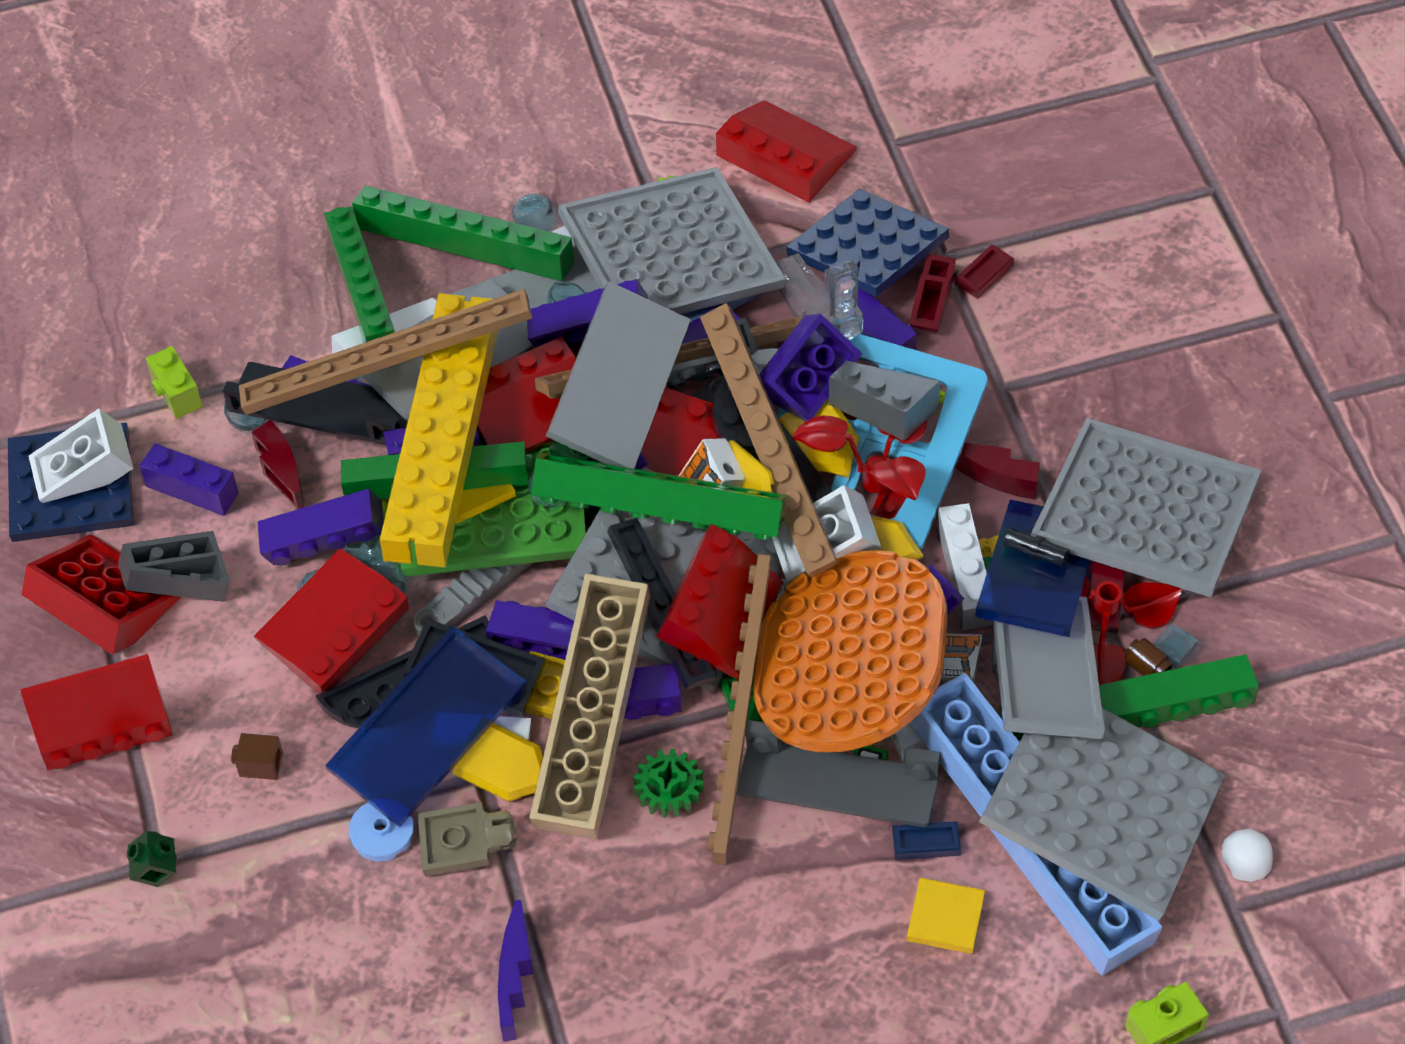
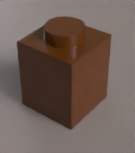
M240 734L239 743L233 746L231 762L236 765L239 777L277 780L283 756L279 736Z

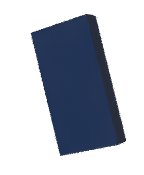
M958 821L929 823L926 828L907 824L892 825L895 860L961 856Z

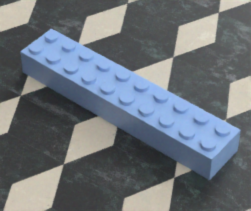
M963 673L938 687L926 707L910 724L930 751L940 752V764L981 817L1019 741L1012 732L1004 731L1003 720L969 676ZM990 829L1101 977L1156 943L1162 929L1157 919Z

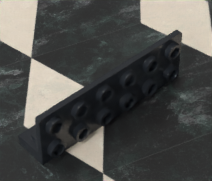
M248 362L239 383L226 381L223 388L228 412L246 415L241 408L239 385L286 369ZM346 381L247 415L386 445L383 432L405 428L408 423L373 387Z

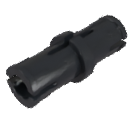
M1014 528L1008 530L1004 540V547L1028 554L1030 559L1037 560L1039 558L1061 568L1065 566L1070 553L1069 548L1047 542L1043 536L1037 535L1034 537Z

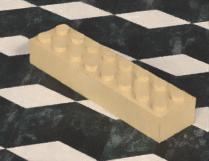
M585 573L530 814V820L535 829L598 839L650 602L648 584Z

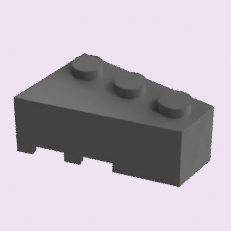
M846 361L829 377L828 405L901 440H905L938 409L940 380Z
M214 531L122 544L118 566L126 590L225 601L230 580Z

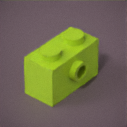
M173 346L145 357L152 379L151 385L156 395L163 397L175 419L203 407L197 385Z
M1184 982L1178 986L1172 984L1165 987L1158 993L1157 997L1149 1001L1140 1000L1133 1004L1127 1013L1125 1027L1137 1044H1178L1205 1030L1209 1014L1188 983Z

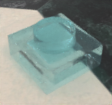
M1171 623L1153 644L1169 656L1170 662L1179 667L1196 648L1198 640Z

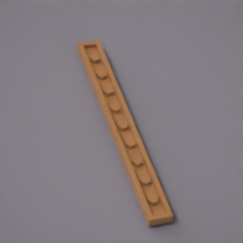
M525 289L241 384L239 385L241 408L248 415L532 319L528 295Z
M725 303L700 316L759 460L772 472L774 485H771L772 491L786 494L783 517L806 573L812 578L839 563L731 307Z
M793 317L751 327L750 331L755 346L763 348L777 346V342L786 340L803 318ZM709 338L681 344L674 365L716 355ZM572 370L535 378L536 390L547 395L548 398H561Z
M758 554L757 565H751L748 583L753 584L752 594L746 593L744 612L749 613L748 623L742 622L740 630V641L745 642L743 652L737 651L735 670L740 671L739 681L732 682L731 700H736L734 711L728 710L726 730H731L730 741H723L721 760H727L725 771L719 770L717 790H722L721 801H714L712 820L717 821L716 832L709 833L707 851L713 852V863L726 865L746 736L745 730L749 716L756 658L769 583L771 555Z

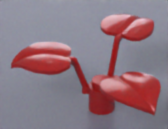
M825 415L811 418L801 424L793 434V440L800 441L808 447L822 452L838 451L848 441L858 465L857 471L863 473V488L870 493H880L889 488L900 495L916 501L925 480L926 469L918 460L906 456H900L891 460L888 456L894 439L904 444H911L920 440L926 433L927 420L905 440H901L878 429L880 433L889 436L883 456H872L865 463L862 462L852 435L847 434V422L840 418Z
M1038 566L1036 571L1038 593L1087 597L1088 603L1094 600L1095 610L1103 615L1099 645L1093 643L1099 685L1119 681L1126 667V656L1123 649L1118 645H1105L1109 615L1116 613L1120 604L1127 614L1133 613L1135 622L1140 626L1151 629L1160 628L1166 625L1173 617L1182 593V589L1179 587L1155 582L1138 583L1129 587L1125 593H1122L1118 584L1112 581H1105L1100 583L1097 589L1092 590L1090 595L1087 596L1090 591L1089 580L1082 571L1067 566L1063 568L1059 566Z

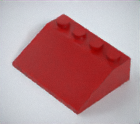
M765 100L732 115L716 132V155L808 203L811 202L856 151L855 145Z
M562 337L490 367L477 424L479 440L483 446L524 441L527 453L552 442L551 438L546 437L560 398H548L547 395L537 391L535 378L572 370L576 357Z
M665 387L641 449V454L648 462V465L645 467L654 472L679 476L703 439H720L712 421L711 411L713 403Z
M711 524L694 551L656 637L682 651L695 655V658L699 660L704 659L710 662L712 667L739 680L740 671L735 670L737 651L743 652L745 643L740 641V630L742 622L748 623L749 613L744 612L746 593L752 594L753 584L748 583L751 565H757L758 556L738 537ZM771 569L763 619L772 602L776 601L783 585V581Z
M92 534L27 564L21 594L112 655L135 644L181 598L179 596L126 590L118 566L121 553Z
M339 548L254 635V639L316 693L320 694L334 687L408 611V597L384 576Z
M148 654L20 689L47 770L62 769L76 762L94 760L101 755L115 751H126L133 746L147 742H158L165 737L173 735L166 706Z

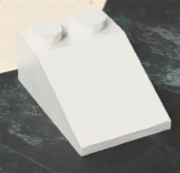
M97 409L29 455L39 501L42 503L109 485L133 469L122 425L101 409Z
M843 485L813 503L836 558L853 552L876 551L882 548L862 494ZM783 520L779 535L777 537L772 536V540L786 581L790 583L800 574L804 573L807 575L786 522Z

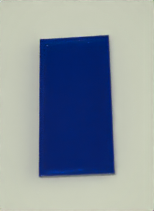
M1010 499L976 606L975 617L1070 637L1090 560L1069 553L1065 566L1061 568L1039 558L1036 560L1030 559L1028 554L1004 547L1006 534L1011 528L1031 535L1044 506Z
M452 626L325 765L326 770L400 828L527 686L526 681L455 626Z

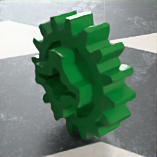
M671 749L669 755H664L662 750H658L657 758L654 759L648 754L646 756L647 765L641 763L637 765L638 774L633 775L635 797H639L641 807L649 804L650 814L661 810L662 817L666 818L668 811H673L674 815L678 817L680 814L679 809L684 808L689 812L691 811V801L699 803L700 792L704 791L703 771L698 769L696 759L688 762V754L686 752L678 757L676 756L675 749Z

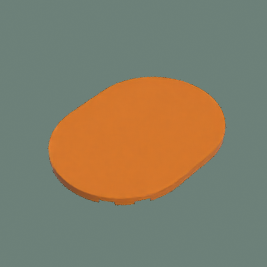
M870 550L853 552L837 558L839 564L812 578L808 574H800L785 587L786 591L777 602H772L762 623L753 680V695L756 708L764 724L777 738L794 747L814 752L854 750L891 736L910 723L926 707L935 694L942 677L947 628V603L939 581L924 564L914 558L900 557L897 553L890 551Z

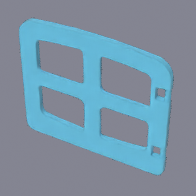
M836 328L862 353L858 360L875 364L883 369L940 380V384L945 385L947 388L943 407L931 442L916 441L911 444H904L894 439L889 452V456L894 458L906 456L916 459L926 469L925 480L920 488L917 500L914 501L906 498L896 517L891 519L902 522L918 548L922 550L988 384L987 375L979 368ZM780 408L777 414V418L779 419L782 415L788 412ZM858 418L856 420H848L860 439L857 449L863 463L873 453L883 454L888 435L880 433L876 427ZM855 457L853 458L850 477H841L836 474L831 486L832 491L843 485L853 490L856 489L862 473L857 471L858 465Z

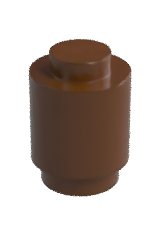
M1146 638L1140 641L1137 639L1133 640L1124 652L1127 655L1125 663L1142 676L1168 671L1173 667V663L1169 661V656Z

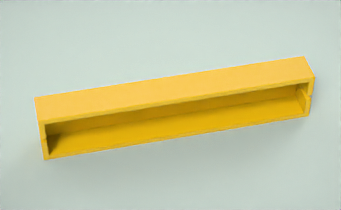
M438 293L433 319L492 300V298L471 297L470 301H466L465 296ZM498 330L423 356L380 536L383 561L412 564L413 558L410 541H415L418 565L446 568Z

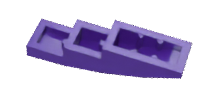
M521 900L514 901L505 929L499 960L498 1006L503 1042L517 1040L512 1009L525 1007L521 976L534 974Z

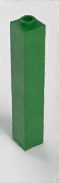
M524 441L472 447L463 490L511 484L512 486L529 485L528 472L534 471L532 453L526 454ZM400 454L341 460L343 495L370 489L381 500L390 499Z

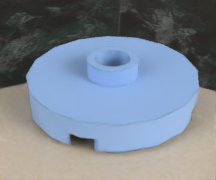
M389 799L373 800L362 805L353 814L349 823L350 841L358 851V854L363 858L375 862L389 861L396 858V855L402 851L404 853L410 847L414 838V822L408 809L399 802ZM381 825H385V826H386V827H385L384 829H382V830H377V829H376L378 826H381Z

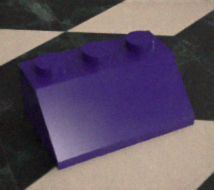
M821 313L805 315L760 372L759 376L769 400L773 404L803 421H807L815 416L828 399L829 377L846 361L856 362L862 353Z

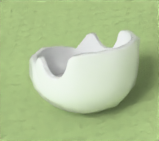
M1246 828L1234 831L1224 839L1221 851L1222 860L1230 868L1234 878L1252 882L1263 879L1271 871L1273 850L1271 843L1264 834Z

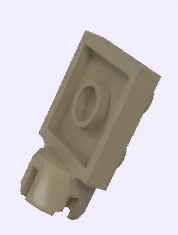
M482 802L418 813L422 870L425 877L490 865L489 859L492 853L514 848L517 837L513 838L516 829L510 811L484 812Z

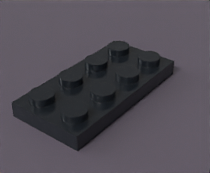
M427 619L403 669V677L523 717L545 666V658Z

